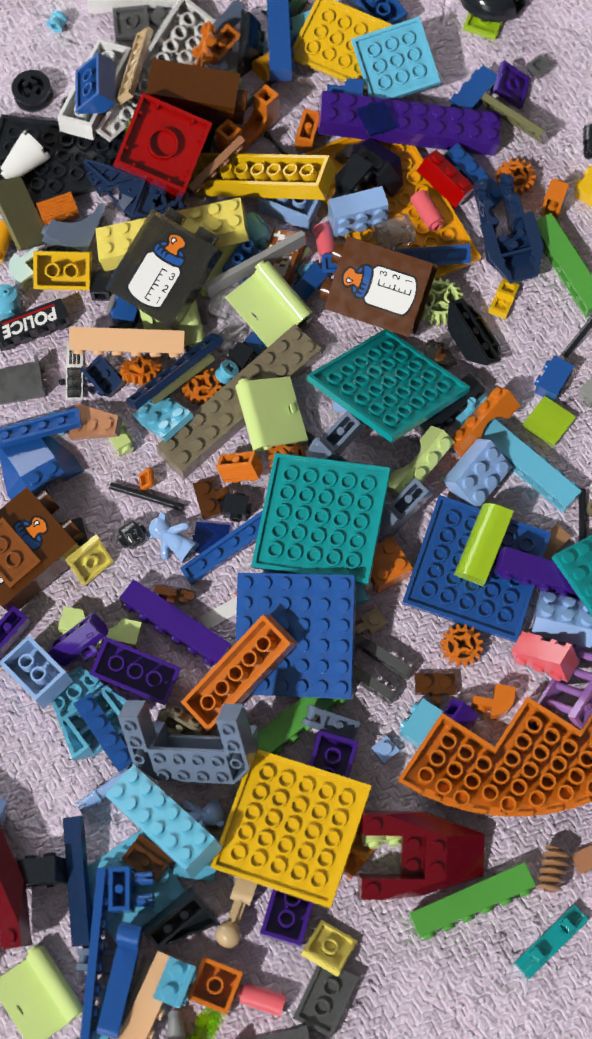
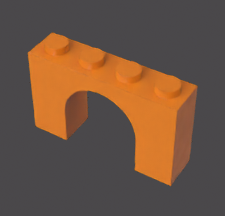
M265 84L253 95V112L242 128H239L229 119L215 130L217 153H222L241 135L245 141L242 143L243 148L237 154H243L280 119L279 94Z

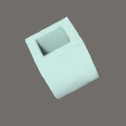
M36 247L26 251L21 258L15 253L9 261V271L13 282L22 292L33 285V251L38 250Z

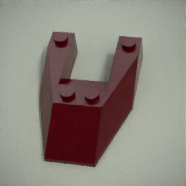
M364 810L360 822V832L362 835L401 836L400 874L358 873V896L361 900L418 897L484 876V833L424 811Z
M0 823L1 949L4 950L32 946L26 881Z

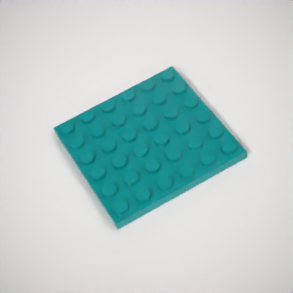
M386 329L307 375L309 383L390 443L465 396L470 390V386Z
M275 453L251 567L288 574L357 575V584L370 585L391 468Z

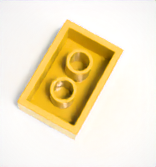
M33 251V289L90 290L92 252Z

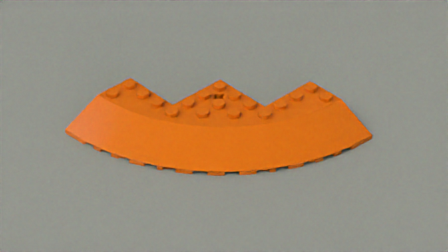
M526 697L494 747L444 713H441L397 781L420 795L439 803L479 814L528 817L552 814L583 806L592 802V715L583 729L579 730L534 700ZM535 725V730H531L529 726Z

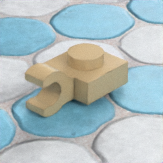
M377 607L360 617L362 623L355 626V637H360L367 631L373 635L388 625L387 620Z

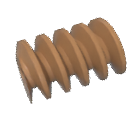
M546 845L545 849L548 851L543 853V857L547 860L541 861V865L545 868L539 869V873L543 876L537 878V881L541 884L536 885L535 888L555 893L556 891L563 890L557 884L564 883V880L559 876L566 875L567 872L562 870L561 867L568 866L563 859L570 858V855L560 848Z

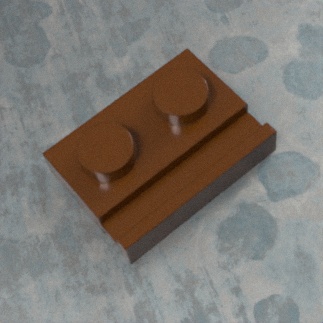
M141 834L138 835L135 842L132 843L122 857V861L138 872L154 871L155 878L148 879L155 880V884L158 883L173 861L158 846Z

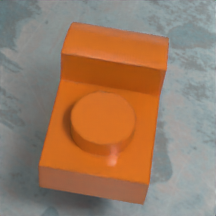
M496 683L492 699L473 695L470 708H474L479 713L490 711V720L500 719L510 711L515 699L516 687Z

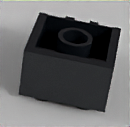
M354 153L335 175V192L332 198L370 189L373 184V164L357 153Z

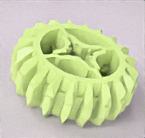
M440 277L436 281L434 278L428 296V302L431 305L430 307L425 306L422 315L423 321L428 319L430 325L436 322L437 327L440 322L444 326L447 325L448 303L450 302L448 296L453 301L464 298L463 293H460V287H455V282L450 284L449 279L442 281Z

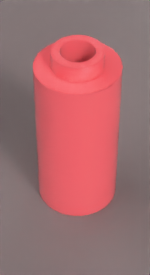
M421 190L415 193L410 201L428 230L437 231L442 228L444 219L427 192Z
M329 223L317 224L313 227V233L321 260V254L333 253L335 241Z
M246 982L245 986L240 985L237 998H240L239 1003L281 1017L287 995Z

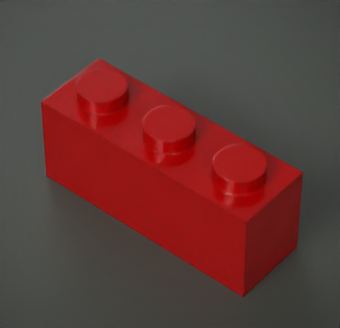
M437 150L427 155L417 169V172L454 208L462 204L473 191V184Z

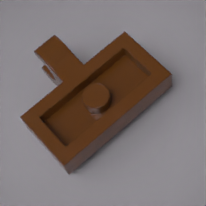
M211 478L193 483L203 521L222 516L218 501L225 499V493L230 494L228 487H223L215 492Z
M156 584L154 587V593H158V596L165 598L166 602L175 603L177 597L178 601L189 603L190 600L195 599L197 592L163 584Z
M415 673L414 675L415 695H431V704L439 709L441 705L440 695L456 694L455 673Z

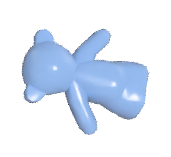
M164 512L151 521L149 531L146 533L147 538L154 537L161 540V557L163 560L168 559L170 548L182 563H185L199 546V543L179 533L190 527L189 523H181L171 527L166 520Z
M212 799L210 804H207L203 809L190 800L183 802L184 807L191 811L187 813L204 829L206 825L219 828L224 827V810L219 805L217 799Z

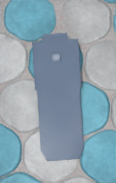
M234 0L220 18L214 22L215 33L213 36H216L227 23L234 28L241 20V8L246 7L239 0Z

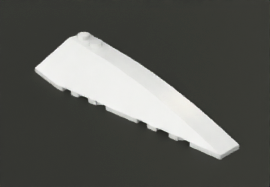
M177 0L149 43L134 97L121 105L116 101V104L107 110L95 132L110 142L130 124L142 92L146 94L152 58L190 65L192 63L196 64L198 58L192 57V50L194 46L198 47L203 35L201 34V27L207 21L214 24L216 20L192 1Z

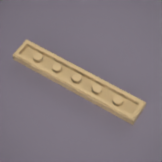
M146 27L136 34L116 101L120 105L134 97L153 33L150 27Z

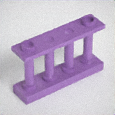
M574 644L573 648L579 664L572 676L574 675L590 682L584 690L568 685L563 680L556 681L552 678L537 703L549 711L554 708L569 714L568 717L574 725L583 729L592 715V673L578 667L583 659L592 662V653L588 652L589 650L586 647ZM562 692L579 697L573 707L557 701Z

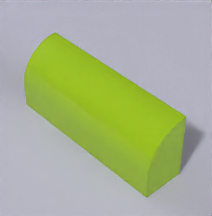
M492 503L482 504L455 570V576L484 587L513 515V510Z

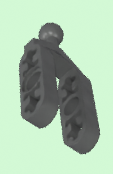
M363 636L355 638L354 655L360 649L403 679H410L414 670L408 664ZM354 665V682L386 703L392 704L398 695L392 689Z

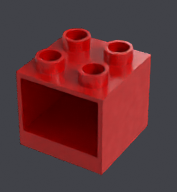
M142 92L113 167L167 191V199L175 201L177 196L182 197L186 191L212 123Z

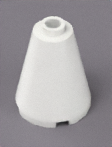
M24 131L1 166L2 172L0 174L5 179L22 177L46 162L51 156L48 152L45 153L43 151V147L29 133L27 134Z

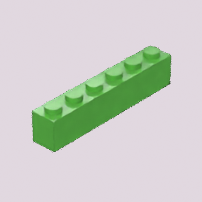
M549 213L536 220L544 245L543 252L579 309L587 318L592 315V275L589 272L587 263L580 258L578 249L572 246L568 234L561 229L559 220L554 218L552 213Z
M300 698L258 731V749L279 756L285 750L283 747L288 743H295L300 739L302 732L305 730L308 732L313 729L302 724L303 718H306L308 714L307 708L309 704L332 712V708L336 705L340 707L348 699ZM316 714L314 721L319 720L320 715Z
M524 862L409 913L408 916L418 939L424 937L426 941L437 936L435 932L441 929L446 932L455 928V923L461 920L463 923H467L475 919L474 915L479 912L485 915L492 912L495 905L501 903L502 906L513 902V897L520 895L523 898L532 894L531 889L536 885Z

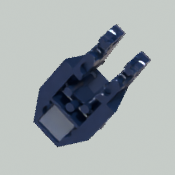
M86 158L83 162L84 168L88 172L86 175L99 197L108 195L123 216L130 218V221L175 212L177 208L178 211L187 208L184 205L185 199L181 196H177L175 201L168 203L167 191L147 183L142 178ZM119 194V201L113 195Z
M502 173L500 175V187L508 229L511 231L507 236L501 234L496 237L495 235L499 220L495 217L493 202L488 199V185L484 178L480 179L479 182H475L473 189L481 223L480 229L483 235L486 261L510 284L538 277L544 245L534 212L524 213L519 194L514 192V177L511 174L505 175V173Z

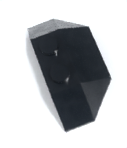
M241 8L237 73H240V78L253 69V60L264 55V46H261V42L265 41V31H262L261 23L246 8Z
M372 138L347 144L335 156V160L343 165L346 164L354 153L372 163L373 185L376 187L382 186L384 193L392 198L404 185L400 157Z
M463 298L450 301L448 303L447 330L465 359L486 366L499 363L502 360L500 345L482 316L472 306L466 304L467 302Z

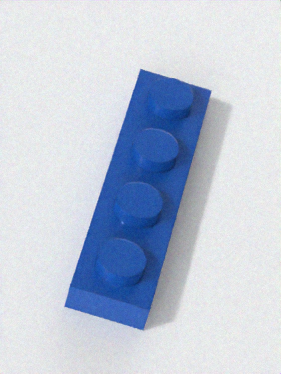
M459 143L455 144L445 153L444 157L453 166L459 167L460 173L472 184L484 178L488 185L487 196L493 202V208L503 200L500 186Z
M89 693L75 702L73 705L117 771L120 772L131 765L133 762L127 746L92 694Z

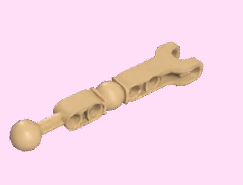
M237 877L230 897L234 902L228 919L222 922L215 932L216 941L222 947L233 948L241 941L242 930L239 923L245 906H250L258 884Z

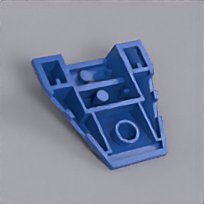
M50 436L0 449V463L6 492L10 500L26 487L34 494L63 476L68 481L84 471L74 454Z

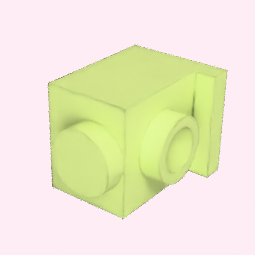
M122 422L119 437H109L119 456L127 455L134 450L131 443L133 438L129 431H126L125 424Z

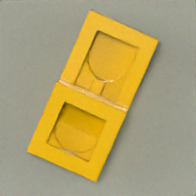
M502 279L488 313L506 319L520 285L516 283L510 284L507 280Z

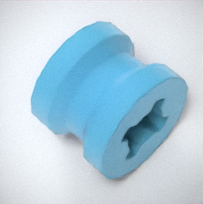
M53 10L51 18H48L46 24L52 31L60 33L63 30V25L68 22V18L63 12Z
M225 360L215 371V376L219 382L227 384L238 374L239 368L233 361Z

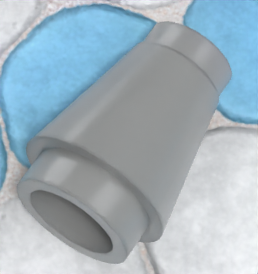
M181 1011L169 1012L166 1039H186L188 1035Z

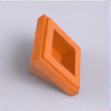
M148 467L139 473L140 491L147 490L157 482L152 467Z

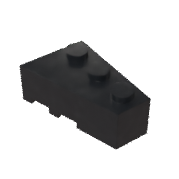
M44 853L43 857L38 858L37 855H26L22 860L16 858L26 881V889H34V887L38 886L54 887L55 884L67 885L66 858L56 856V853Z
M191 886L142 928L146 938L158 951L183 941L186 937L200 934L203 930L213 926L217 927L221 923L218 916Z

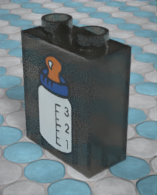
M167 206L163 214L151 209L105 289L168 328L177 330L223 253L214 247L219 239L218 236L201 226L198 227L195 234L182 227L187 218Z

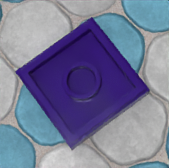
M504 60L500 63L493 92L520 110L524 106L531 78Z

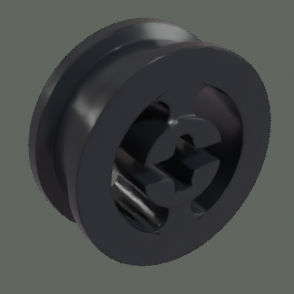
M26 70L18 74L12 82V94L20 109L27 112H38L45 109L51 103L53 91L49 78L43 72ZM39 85L44 87L42 92H40ZM23 89H24V92H25L26 97H24V96L21 95V92H22Z

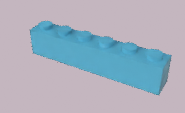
M494 418L487 423L482 433V439L491 440L511 464V470L564 514L579 498L581 494L579 486L573 481L570 482L561 470L552 467L545 457H540L531 445H526L522 442L516 433L510 432L502 421Z

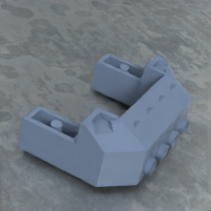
M346 411L321 439L316 437L312 441L306 452V457L347 462L340 454L364 430L366 425L349 411ZM414 478L391 504L387 501L385 502L379 536H394L434 492L420 479Z
M126 700L118 715L133 764L159 781L235 784L250 769L258 751V726L249 725L244 704H223L216 719L220 736L169 734L165 722L152 721L146 701Z

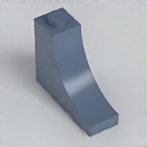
M98 204L95 211L89 217L78 222L65 223L51 219L49 225L45 223L41 234L44 235L42 242L61 251L87 252L105 207Z

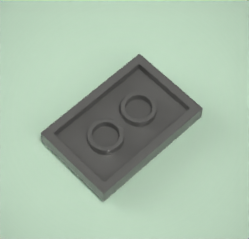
M317 965L292 1019L332 1038L359 977L342 969L337 977Z

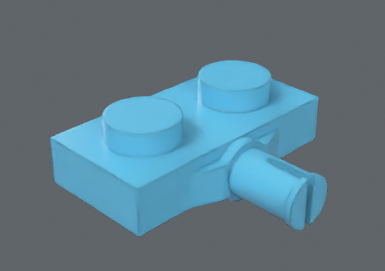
M484 394L477 400L474 397H470L467 408L456 417V427L460 429L466 419L488 397Z

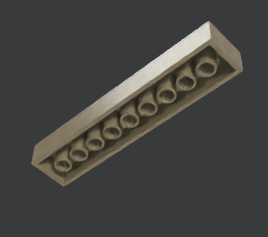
M294 324L193 413L194 418L167 442L162 440L157 444L158 455L185 480L246 425L235 388L239 380L245 378L258 380L290 376L293 384L321 359V347Z

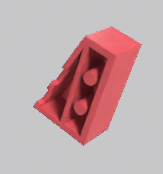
M522 631L511 650L515 662L522 666L528 665L538 673H547L556 681L563 680L568 683L579 664L572 644L558 645L557 640L551 639L550 642L543 640L542 636Z

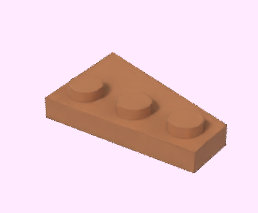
M75 404V408L78 407L80 411L82 427L70 430L68 438L71 440L119 437L123 420L121 417L82 404Z

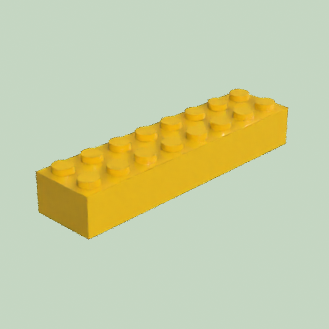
M200 153L188 184L221 153ZM232 153L229 156L231 160L224 167L219 165L215 169L217 173L210 180L206 178L202 182L204 186L198 192L195 190L193 192L196 196L326 200L337 169L329 155Z

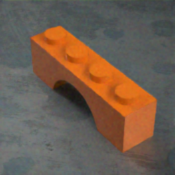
M497 386L488 398L478 406V409L466 419L461 428L453 434L452 439L455 442L452 448L460 457L465 454L477 438L482 439L483 430L489 421L496 417L509 419L521 406L508 389Z

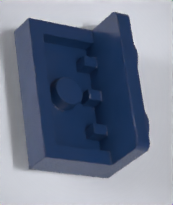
M98 355L88 367L82 366L80 368L84 379L94 385L95 392L100 396L111 398L126 382L122 380L121 375L104 355Z

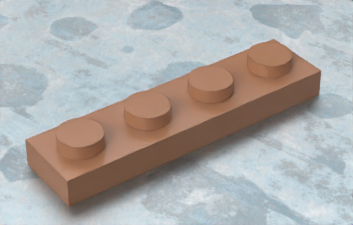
M239 135L187 186L188 192L190 194L194 190L198 192L204 186L202 182L206 178L210 180L217 173L215 169L219 165L224 167L231 160L229 156L233 152L237 154L243 148L242 143L245 139Z

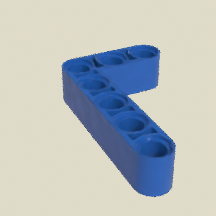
M120 922L116 937L117 949L97 1026V1035L115 1039L119 1037L143 938L142 926Z

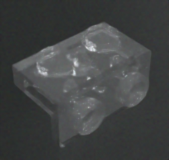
M234 314L207 333L206 337L211 333L222 336L224 342L216 348L220 354L223 351H229L237 341H243L249 335V325L247 323L244 324Z

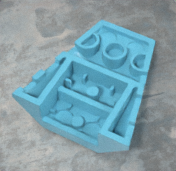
M80 665L68 673L73 682L51 702L73 761L94 757L103 751V748L73 705L89 693L92 694L119 736H124L118 715L126 699L122 696L120 697L110 687L100 682L98 678L89 675L90 672Z

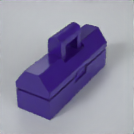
M92 612L53 641L47 654L58 665L64 667L77 657H80L84 662L88 661L99 653L100 647L96 643L107 636L109 631L106 624L101 621L102 619L95 612ZM89 647L90 649L85 652L84 649Z

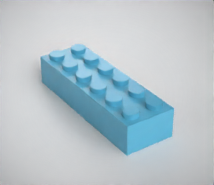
M135 765L105 794L114 806L192 879L223 848L207 830Z

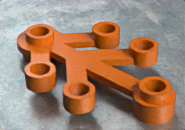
M207 21L201 27V34H203L199 46H194L192 50V57L198 59L196 64L192 63L191 65L204 67L205 63H210L212 60V53L208 46L212 47L214 44L215 25L210 21Z

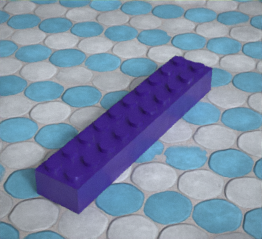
M322 91L319 102L317 134L363 140L372 138L379 142L450 150L455 144L459 143L467 153L495 156L500 145V113Z
M319 730L309 766L349 778L358 748V741ZM273 889L260 936L302 948L314 903Z

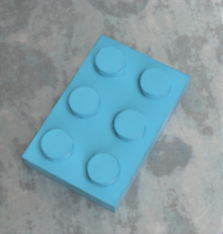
M168 396L157 404L148 401L131 415L134 421L165 442L194 418L191 411Z

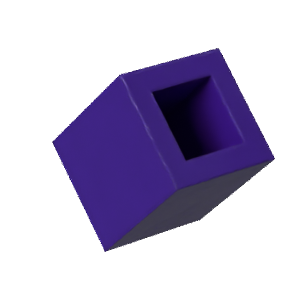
M451 699L443 712L468 730H471L479 717L465 702Z

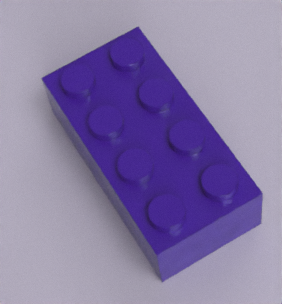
M105 637L89 675L166 706L181 668Z

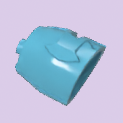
M251 212L246 215L249 239L253 241L255 248H263L267 245L271 236L261 216L257 212Z
M2 284L0 286V320L21 312L22 297L18 290L9 284Z

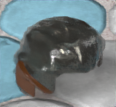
M435 339L428 340L424 348L425 355L444 369H449L453 365L458 364L449 348L443 349V342H435Z

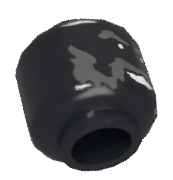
M130 521L118 529L119 535H117V538L125 549L133 550L146 541L145 533H147V530L141 522L137 524L135 521Z

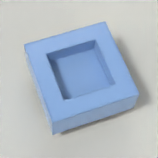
M387 735L371 747V750L383 765L400 752Z

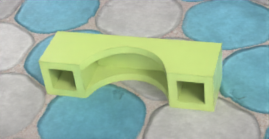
M431 426L419 440L421 448L415 459L407 466L394 470L391 474L388 490L395 497L414 478H418L423 482L455 441L443 429Z
M64 606L58 626L60 634L63 635L86 618L84 610ZM122 618L117 625L108 629L109 632L106 637L138 650L143 632L142 622ZM104 637L102 640L99 641V642L101 643V645H102V643H103L105 637Z

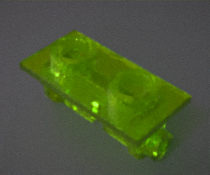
M203 1009L202 1013H199L195 1021L196 1027L188 1039H209L205 1037L206 1033L214 1036L220 1023V1016Z

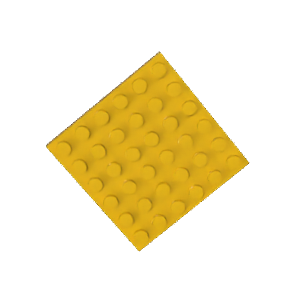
M258 749L250 769L242 777L219 844L223 848L213 858L210 867L332 909L372 786Z

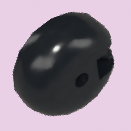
M460 0L463 8L474 17L489 22H504L514 19L525 8L527 0Z

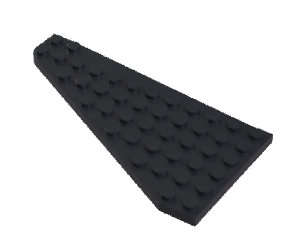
M1 114L0 168L21 133L26 131L43 147V151L45 153L48 152L51 156L46 162L21 177L35 207L38 202L70 191L73 197L91 193L96 190L86 175L88 172L85 170L83 163L85 158L113 167L129 125L109 142L98 133L94 140L61 132L58 121ZM209 130L201 153H211L215 130ZM0 174V180H4L5 178Z

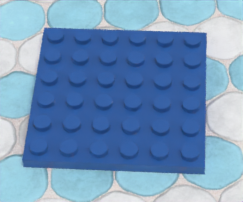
M439 495L402 604L462 625H467L471 628L474 627L476 630L516 643L534 585H521L517 580H505L500 578V575L495 574L498 552L484 587L455 576V570L480 508ZM511 519L499 550L509 547L544 558L552 532Z
M238 573L235 644L263 614L271 615L298 643L250 695L353 699L357 575Z

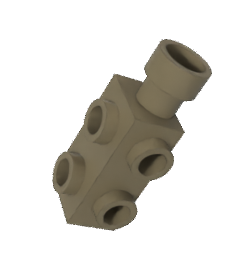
M173 704L166 710L163 708L157 717L160 722L166 723L169 734L213 736L203 732L204 727L194 716L189 715L182 708Z

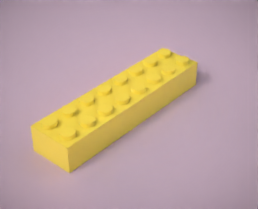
M241 198L95 228L98 258L104 271L138 265L145 253L152 250L157 241H167V236L170 233H178L185 238L187 247L182 250L185 254L249 241L246 214Z

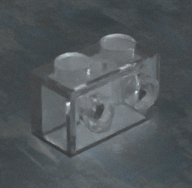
M405 214L374 224L372 234L378 246L395 249L396 247L407 246L414 242L416 231L409 215Z

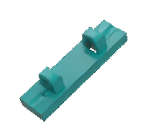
M575 904L572 905L513 964L529 980L589 919ZM560 925L564 926L568 930V934L562 929Z

